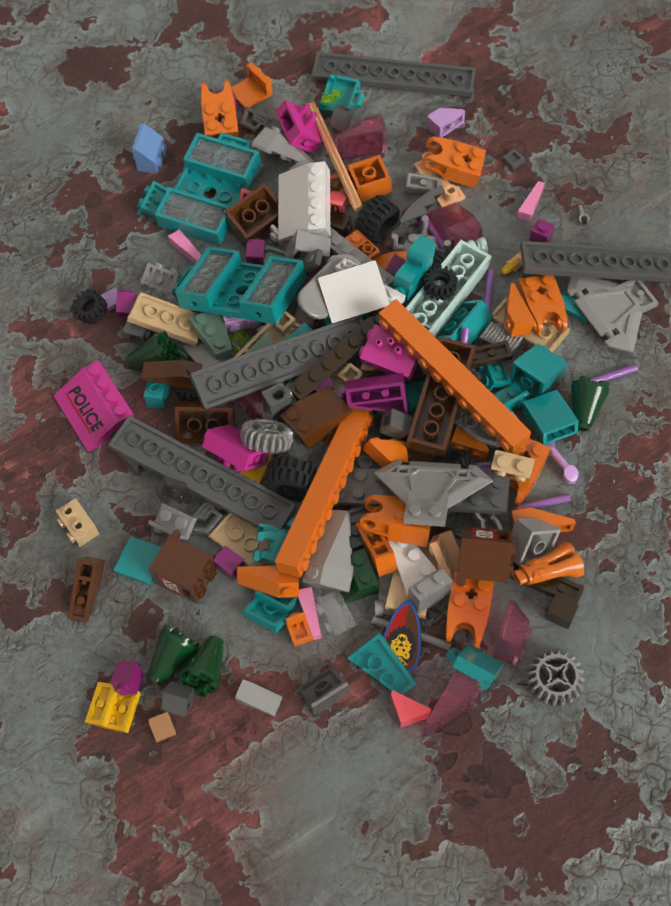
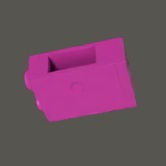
M284 100L275 113L289 144L314 154L324 143L315 124L317 121L316 112L312 111L310 113L309 109L311 107L308 103L301 107Z
M375 324L373 329H370L367 334L366 345L362 346L359 351L362 364L390 375L403 373L404 380L410 382L419 364L418 360L414 356H410L404 346L393 339L388 330H384L381 326Z
M230 424L207 429L202 447L217 455V461L223 463L222 465L228 468L230 464L234 465L233 470L237 473H240L241 470L247 471L266 465L270 453L256 452V450H250L249 447H245L241 443V430Z

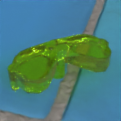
M333 89L331 95L323 94L321 97L322 104L325 105L331 101L335 103V99L342 96V91Z

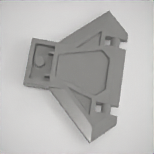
M571 276L567 289L570 297L576 296L578 298L574 303L599 336L606 335L608 340L605 341V344L610 348L629 353L634 351L642 313L657 307L659 303L643 282L639 280H629L622 284H617L597 278Z
M395 460L374 472V475L406 505L403 518L404 524L445 527L447 512L450 507L493 482L476 465H469L468 469L461 468V464L410 461L409 465H402L401 460Z

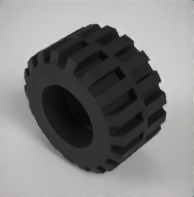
M377 195L369 200L361 209L356 219L355 230H359L371 243H380L393 231L392 227L399 219L400 209L384 196Z
M277 457L270 462L265 486L289 500H304L317 473V469L308 462L298 458Z

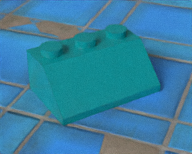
M483 300L463 301L435 338L438 340V337H443L460 342L462 328H468L467 344L471 345L479 337L481 331L488 326L494 316Z

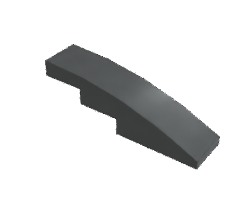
M442 185L417 199L398 219L392 230L396 231L420 221L422 216L427 213L436 203V200L445 192Z

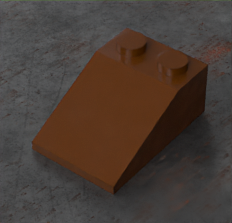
M328 386L295 402L280 416L294 434L311 449L350 415L353 410Z

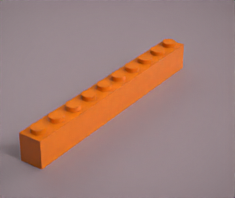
M397 299L379 312L380 326L384 330H388L397 343H401L410 356H414L418 360L419 365L423 369H427L431 373L432 378L437 383L440 382L444 386L445 391L450 396L453 395L458 400V404L463 409H467L471 413L472 418L477 423H481L485 427L486 432L491 437L494 436L505 451L508 450L513 454L529 440L531 431Z
M351 408L353 412L339 424L275 559L278 572L301 578L303 572L308 569L310 556L316 551L317 541L324 534V526L331 518L332 508L334 504L338 503L339 493L346 485L348 473L352 472L354 460L360 455L361 445L366 441L368 430L374 424L375 417L372 411Z

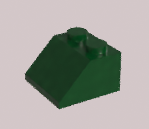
M365 548L352 552L350 555L353 577L349 592L336 591L340 605L379 593V583Z

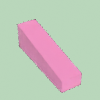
M537 182L518 210L517 218L531 221L545 183Z
M180 229L168 236L169 243L194 264L201 257V254Z
M312 587L299 589L298 600L302 611L305 612L313 639H321Z

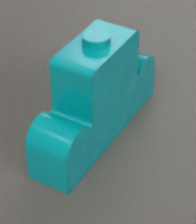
M421 234L410 246L406 255L407 261L394 276L393 289L406 295L403 302L406 305L421 290L425 274L428 272V269L432 268L436 243Z

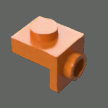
M305 612L292 613L285 619L294 647L314 641Z

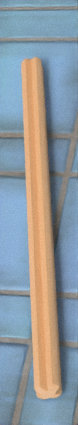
M315 102L308 103L311 107L309 109L310 113L314 111L317 114L315 124L353 210L359 212L363 208L362 203Z

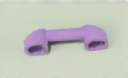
M555 442L546 444V446L551 448L549 455L564 470L562 475L563 481L567 484L576 483L579 476L578 469L567 463L555 448Z

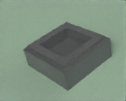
M515 149L511 150L501 159L512 171L524 164L526 160Z

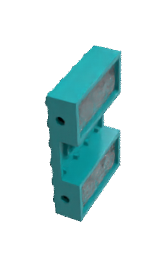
M222 132L218 139L196 133L183 158L185 169L175 189L168 187L154 214L158 226L175 232L180 229L185 235L221 246L230 228L224 211L239 201L242 188L249 189L261 165L259 151L251 149L252 141ZM211 189L216 191V195L213 198L204 197V192Z
M208 246L195 265L186 268L172 287L173 294H176L179 306L182 309L276 325L307 277L303 260L270 256L264 265L242 262L239 251ZM245 288H248L245 294H237V292H242Z

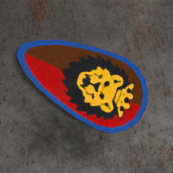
M406 600L392 615L383 637L409 672H412L417 667L420 660L421 627L416 607L412 601Z

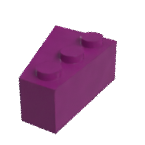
M403 373L346 381L345 392L348 407L368 411L377 410L384 413L393 408L409 415Z

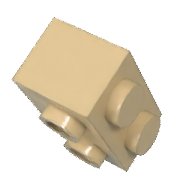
M495 450L491 471L494 472V475L513 476V480L530 481L535 459Z
M76 498L56 510L59 516L56 519L62 529L67 528L69 532L66 535L72 543L76 542L79 547L100 535L96 526Z

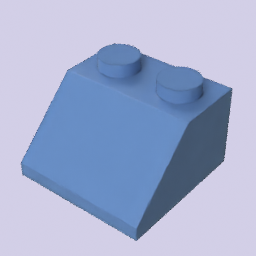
M144 123L140 124L132 146L137 170L157 174L159 167L162 166L163 155L167 151V145L164 144L163 137Z

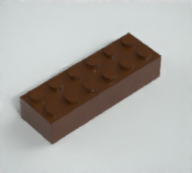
M438 337V341L470 371L476 346ZM429 371L407 438V448L445 458L460 405L453 395L450 396L445 391L444 386L440 382L437 383L432 378Z

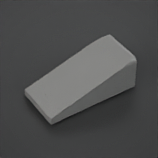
M408 172L404 193L426 194L440 186L441 178Z
M244 679L235 696L236 702L274 717L283 699L282 696Z

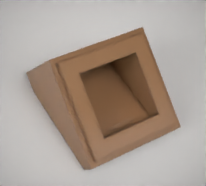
M168 712L148 719L156 743L177 735Z

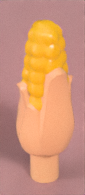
M521 252L506 261L507 264L501 269L504 275L513 271L516 272L519 268L523 267Z

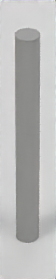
M373 616L371 624L387 628L389 623L388 620ZM421 632V641L450 650L452 643H446L445 640Z

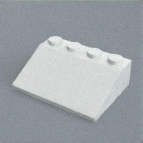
M326 162L308 163L279 174V241L291 240L297 230H306L309 233L321 234L325 237L331 236L330 170Z

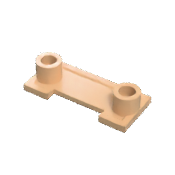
M425 152V153L422 155V159H423V157L426 156V155H435V154L432 153V152ZM422 160L414 163L416 171H419L420 175L441 178L440 186L442 185L445 192L436 200L441 209L465 199V195L459 186L456 187L450 184L448 180L442 179L443 176L425 169L422 166ZM426 161L428 164H434L431 161Z

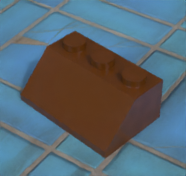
M265 183L224 211L232 233L243 246L247 244L248 239H254L278 221V199Z
M178 401L175 406L176 440L181 443L203 444L207 429L229 424L235 425V402H227L205 411L200 401Z

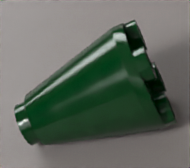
M162 331L130 352L125 357V363L130 370H143L144 362L175 361L178 347L175 343L171 342L168 333Z
M580 376L579 380L572 382V412L579 421V431L587 432L592 427L609 394L608 382L592 381L587 376Z
M165 624L160 631L147 678L162 686L163 682H167L197 651L200 643Z
M209 636L181 669L178 683L193 687L195 694L201 697L215 693L220 686L224 641L217 636Z

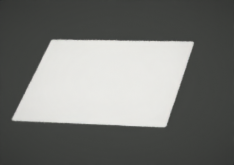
M375 260L318 278L332 323L384 308L390 304Z

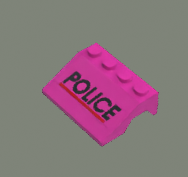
M99 360L82 368L54 395L55 400L88 452L107 442L112 432L120 429L129 415L134 417L133 412Z

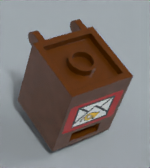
M462 526L457 584L464 586L466 578L508 583V577L513 576L514 564L511 557H515L516 552L515 538H512V532Z
M174 530L149 567V571L155 584L197 604L198 600L205 596L208 583L212 582L216 576L215 564L212 555L179 540L181 533L179 530Z

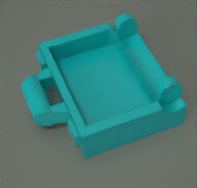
M329 74L322 99L319 101V112L332 116L334 107L339 104L351 109L361 108L365 97L364 93L359 91L361 82L358 79Z
M469 644L463 651L451 648L446 654L447 659L453 661V668L479 682L482 681L481 688L483 690H487L504 664Z

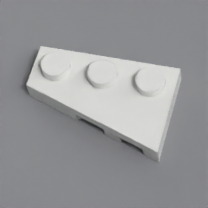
M388 541L394 551L399 577L407 597L409 587L437 571V569L417 545Z

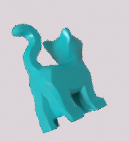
M259 523L256 541L262 542L267 540L270 543L268 550L253 552L252 562L264 560L276 566L275 559L289 530Z

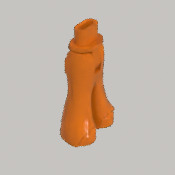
M564 542L549 553L530 559L525 564L520 565L518 570L513 571V578L518 585L536 584L562 576L579 578L584 574V564L579 554L574 555L575 549L570 542Z

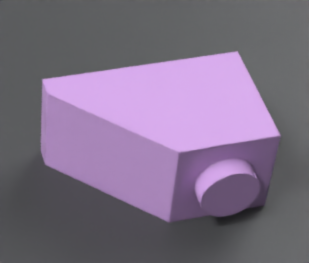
M439 108L427 116L426 128L436 137L442 138L464 123L465 110Z

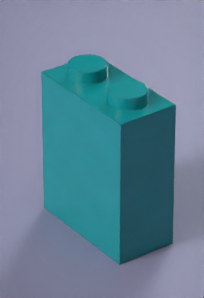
M558 390L547 392L523 402V416L541 444L546 445L578 433L579 421Z

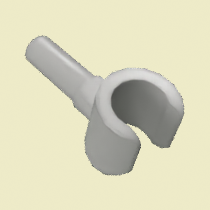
M579 205L577 224L581 225V220H585L587 225L589 216L584 214L582 205Z

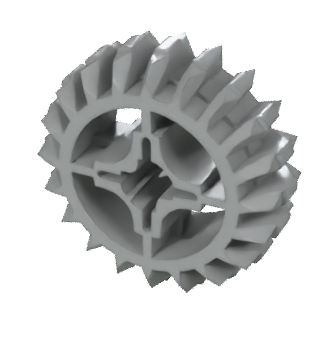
M256 418L244 422V425H242L240 433L241 443L245 447H249L250 450L278 454L279 452L289 450L291 443H293L292 429L283 422Z
M551 649L547 651V655L541 652L540 658L534 657V663L529 665L531 671H528L527 676L531 679L528 680V685H535L532 687L531 692L535 693L538 691L539 693L536 698L541 699L543 696L545 698L544 704H547L549 700H552V706H556L557 701H559L561 706L565 705V700L568 703H572L573 697L577 699L580 695L579 692H582L584 688L581 685L585 683V678L581 677L584 675V670L579 669L581 662L574 663L576 657L568 658L567 651L563 655L560 654L559 649L556 650L555 654H553ZM550 663L560 664L561 666L554 667ZM540 669L544 672L543 675L547 678V682L545 685H543L540 680ZM567 670L572 676V685L568 683L569 680L565 676ZM560 674V678L552 681V677ZM552 688H559L560 690H562V691L565 690V691H564V692H554V691H551V689H552Z

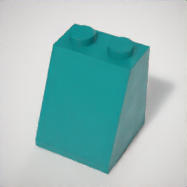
M537 343L513 362L510 378L512 384L516 382L523 392L528 391L530 393L529 396L535 398L549 392L566 373L568 363L564 358L552 353L547 347Z

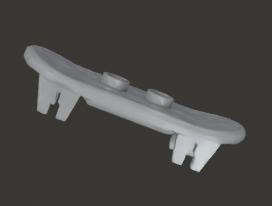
M349 254L334 256L300 290L297 297L298 306L307 315L312 317L313 320L325 319L329 312L318 278L335 273V266L344 258L361 265L357 258Z

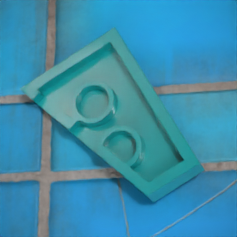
M381 633L377 634L347 658L391 691L405 695L418 685Z

